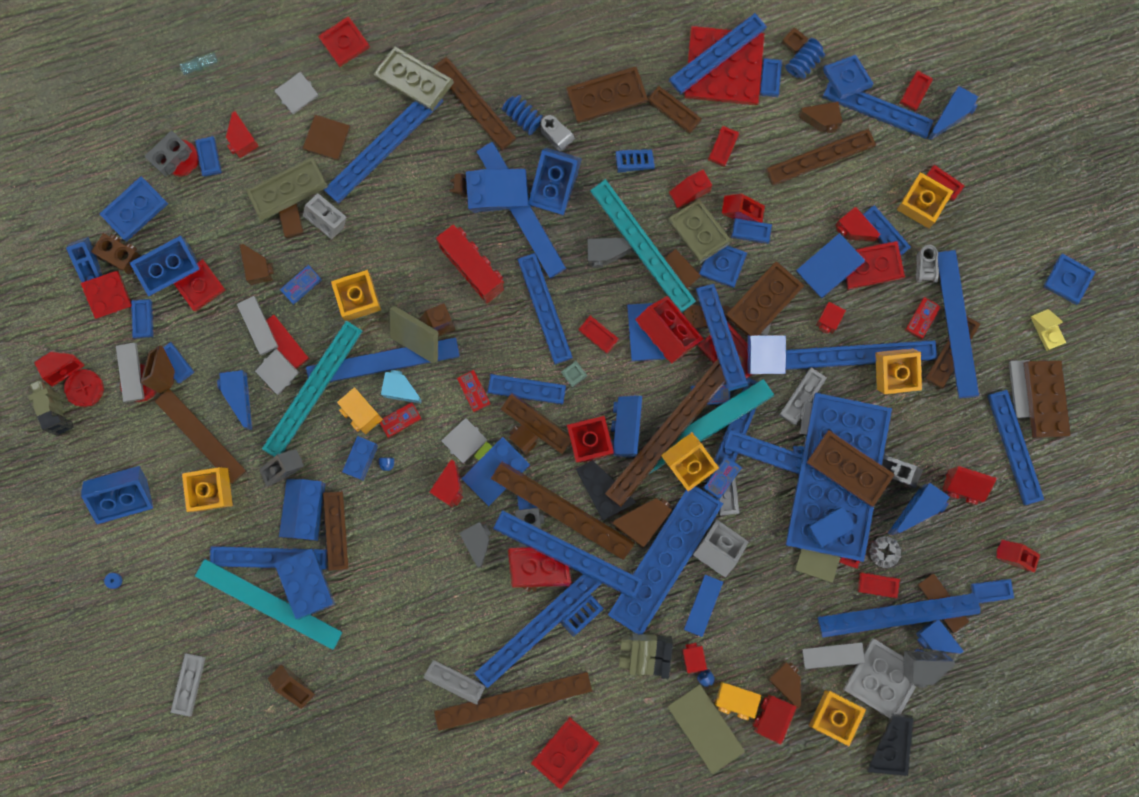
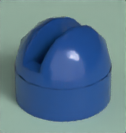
M379 458L380 468L384 471L392 470L394 458Z
M709 669L701 671L697 676V680L705 687L713 685L715 680L713 673Z

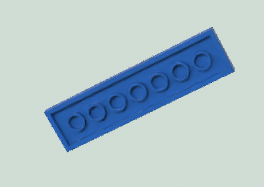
M697 486L689 491L686 490L633 574L643 580L636 598L633 599L621 593L608 616L633 632L638 633V635L643 634L724 503Z

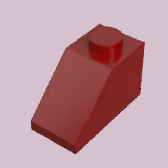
M236 111L232 112L226 135L229 141L227 147L233 155L237 153L242 158L259 146Z
M704 169L684 179L669 191V194L676 207L680 208L709 193L712 183Z
M744 194L725 195L721 214L733 220L737 218L762 223L765 206Z
M854 207L835 225L837 232L843 237L845 236L847 240L875 242L881 235L857 207Z
M49 352L34 362L41 378L52 387L85 366L75 355Z
M1001 539V543L997 548L996 558L1006 564L1035 573L1040 554L1024 544Z

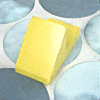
M1047 309L1031 316L1046 351L1066 343L1058 326L1063 322L1052 311Z

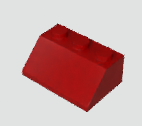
M668 296L648 306L635 319L640 328L647 333L652 342L661 350L664 357L671 364L704 340Z

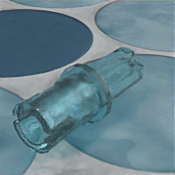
M215 53L200 58L196 56L191 61L181 63L180 67L183 74L186 75L198 70L203 71L202 68L216 64L218 59Z

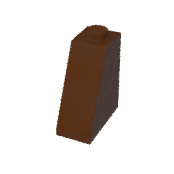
M445 303L426 310L419 319L421 322L437 330L438 337L456 330Z
M655 498L616 519L612 525L643 548L672 509L669 508L670 504L663 498L660 500Z

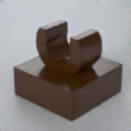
M462 173L455 174V177L450 180L454 184V189H450V192L468 197L466 175Z

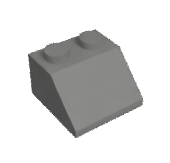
M716 520L693 555L726 578L737 564L749 542Z

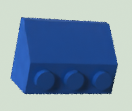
M182 236L130 262L148 296L200 270L187 240Z
M642 396L618 397V402H614L613 413L617 414L616 421L612 420L611 432H615L614 440H611L613 456L635 458L637 456Z
M140 466L83 481L81 497L96 524L153 509L148 482Z
M287 479L279 537L318 541L324 500L323 493L325 492L326 483L313 480Z

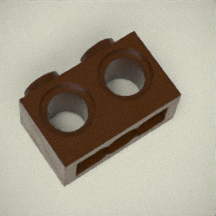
M103 233L91 252L129 275L133 269L130 262L141 257L136 252L137 248L129 243L126 245L120 243L121 239L113 234L108 236ZM112 244V249L106 251L107 246ZM128 253V258L122 260L123 255Z

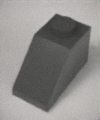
M294 449L276 455L261 467L259 471L268 487L295 474L304 465L297 450Z
M478 522L459 534L476 566L480 568L484 563L490 543L488 536L491 535V532L486 524L482 525L481 522Z

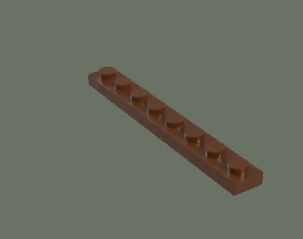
M501 461L491 477L498 484L622 560L625 559L634 546L632 540Z
M588 672L479 699L477 705L467 702L434 711L438 731L589 693L592 692Z

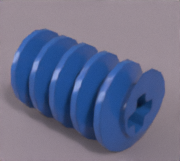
M810 38L803 48L799 50V53H796L794 58L786 64L785 68L788 73L794 77L805 79L806 74L811 73L810 68L814 69L816 67L815 63H820V58L825 57L820 42L815 38Z
M521 95L510 97L504 103L502 111L507 112L509 117L512 116L513 121H518V126H523V130L528 131V135L533 134L541 124L543 115L536 117L537 110L530 112L532 105L525 107L527 101L520 102Z

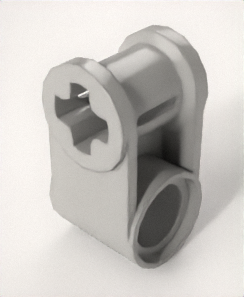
M548 115L542 119L541 133L558 151H563L575 139L570 130L564 127L554 116Z
M926 245L918 251L916 256V281L932 280L937 282L939 278L938 251L933 245ZM924 251L930 253V259L924 257Z

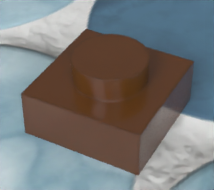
M794 27L782 40V44L796 54L808 41V38Z

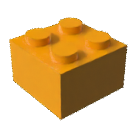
M920 172L897 208V211L930 229L936 222L953 191Z
M368 270L331 281L341 316L345 322L346 320L350 321L381 311L372 277Z
M913 348L875 352L878 391L883 394L922 390L921 352Z
M693 432L661 455L687 491L719 469Z
M218 467L182 473L187 512H200L233 506L228 468Z
M825 690L809 726L850 746L866 709L831 691Z

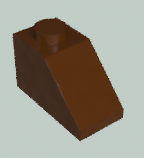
M838 102L803 107L799 112L800 119L820 132H836L843 123Z
M241 244L240 250L246 281L250 285L273 281V264L269 263L262 255Z
M159 345L149 351L141 379V384L158 393L170 389L174 384L175 370L163 346Z
M523 424L520 427L515 426L509 433L511 435L509 440L525 456L539 443L538 437Z
M783 662L767 679L792 705L799 708L801 706V677L797 674L799 670L791 662L789 664Z
M282 664L268 678L277 693L300 709L315 695L295 673Z

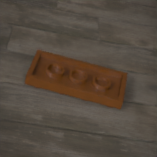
M637 66L566 87L577 124L648 102Z
M775 261L726 314V317L747 336H759L803 289L804 285Z
M1062 361L1024 362L1032 438L1071 436Z
M829 430L806 462L870 507H874L895 475Z

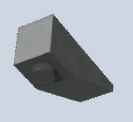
M625 238L587 239L588 266L593 268H602L603 265H608L634 251Z
M883 455L882 466L895 474L892 480L913 488L917 487L923 470L915 465Z

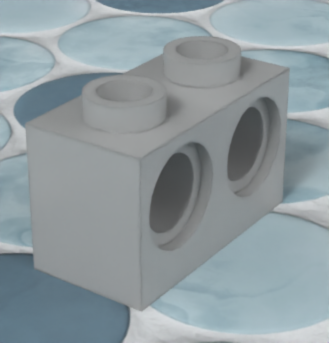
M318 193L305 205L303 213L307 220L331 240L344 228L347 218Z

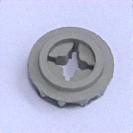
M879 537L871 544L870 557L876 565L889 568L898 563L901 558V548L898 542L891 537ZM888 546V551L893 553V555H887L884 559V553L878 549H885Z

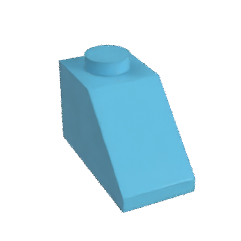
M391 370V373L385 372L381 395L384 398L421 404L422 400L407 378L402 375V372Z

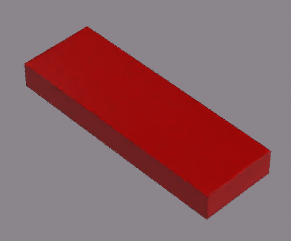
M275 315L266 320L278 344L277 349L296 369L309 360V357Z

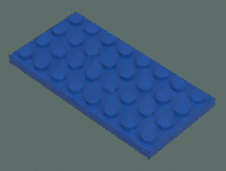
M814 393L786 546L864 562L874 507H870L806 462L829 430L882 466L892 408ZM844 507L856 526L852 529L853 533L846 538L840 536L835 539L836 544L827 549L825 547L819 548L807 527L837 508Z

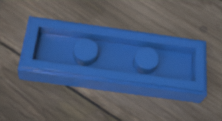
M875 205L863 214L881 234L877 239L881 244L898 241L901 256L911 248Z
M704 575L684 630L703 637L721 590L722 581Z

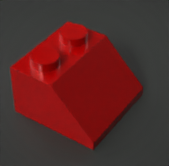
M452 459L430 490L433 496L451 508L454 505L458 506L463 499L458 465Z
M957 466L947 471L942 492L947 493L949 498L957 500L963 498L966 499V503L977 505L985 502L997 478Z
M768 695L767 698L764 697L760 708L763 710L760 716L757 715L754 720V732L782 745L797 706Z

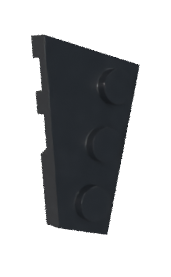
M593 460L576 469L602 521L637 503L630 496L620 507L607 497L605 493L615 481Z
M891 715L869 763L867 772L908 776L913 716Z

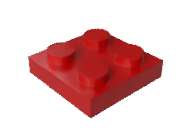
M349 16L318 36L339 67L370 48L368 42Z
M203 259L198 262L200 270L174 283L194 312L226 291Z
M119 270L80 283L95 319L131 307V300Z

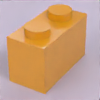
M355 387L337 402L341 407L339 411L346 419L350 417L353 420L350 424L357 432L361 430L366 435L383 420Z
M721 682L714 705L719 707L718 711L727 714L733 711L738 713L737 717L749 720V717L755 719L761 695Z

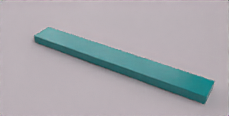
M603 180L591 189V194L678 309L683 312L696 301L607 180Z
M346 320L262 447L264 451L273 457L285 451L363 332L361 329Z
M764 379L690 424L672 447L691 432L702 442L774 397V393ZM663 457L650 473L666 464Z
M207 559L203 560L195 575L198 579L334 650L343 634L341 630L312 615L300 620L295 619L290 603Z

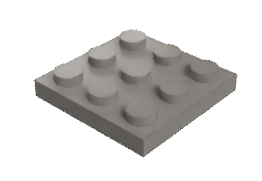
M872 638L864 651L865 663L856 665L843 690L890 718L892 714L902 713L915 686L903 674L904 657Z

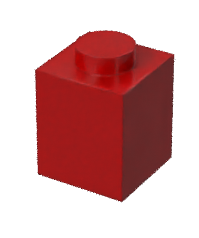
M828 302L816 326L826 334H833L846 310Z
M697 642L686 644V648L681 649L686 673L707 670L703 646H697Z

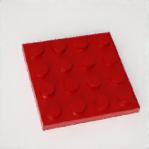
M691 26L688 64L732 30ZM760 33L687 89L684 98L757 106L765 33Z

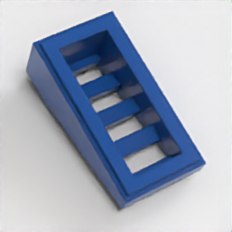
M622 150L615 152L618 173L655 168L652 150ZM646 155L648 156L649 164H645L644 156ZM637 156H640L641 164L637 163ZM629 157H633L634 164H630ZM622 158H626V164H623Z
M590 594L561 621V624L575 637L604 608ZM587 603L596 610L594 613L586 605ZM581 608H583L587 612V614L590 616L589 618H587L584 615V613L580 610ZM577 614L584 622L581 623L574 615ZM570 619L578 627L577 629L569 622Z

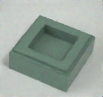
M577 361L561 371V374L572 388L588 376Z

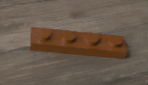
M967 317L971 342L981 323ZM949 340L926 377L927 382L941 389L944 388L954 371Z
M514 393L510 394L502 406V411L521 425L523 424L561 454L570 445V436L566 431Z
M343 491L323 493L329 571L347 570L349 568Z

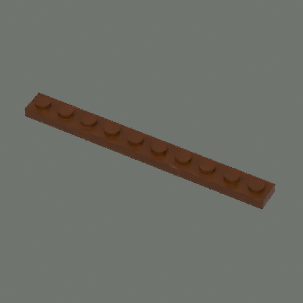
M739 356L740 362L742 363L743 358ZM718 359L605 493L617 505L622 507L662 459L661 455L672 447L726 382Z

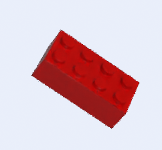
M453 224L436 237L439 249L484 302L488 304L504 291L503 277L497 270H492L491 263L485 255L480 256L479 249L473 241L468 242L464 230L461 227L457 228Z

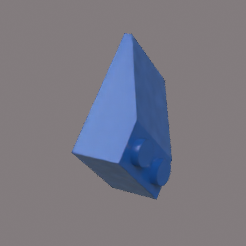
M549 148L543 149L529 205L564 215L582 158Z
M526 169L466 171L468 209L472 212L478 213L529 207Z
M504 437L462 478L488 506L507 489L491 479L501 461L521 473L530 466Z
M931 483L920 486L888 534L901 533L939 512L942 513L949 504L947 503L949 496Z

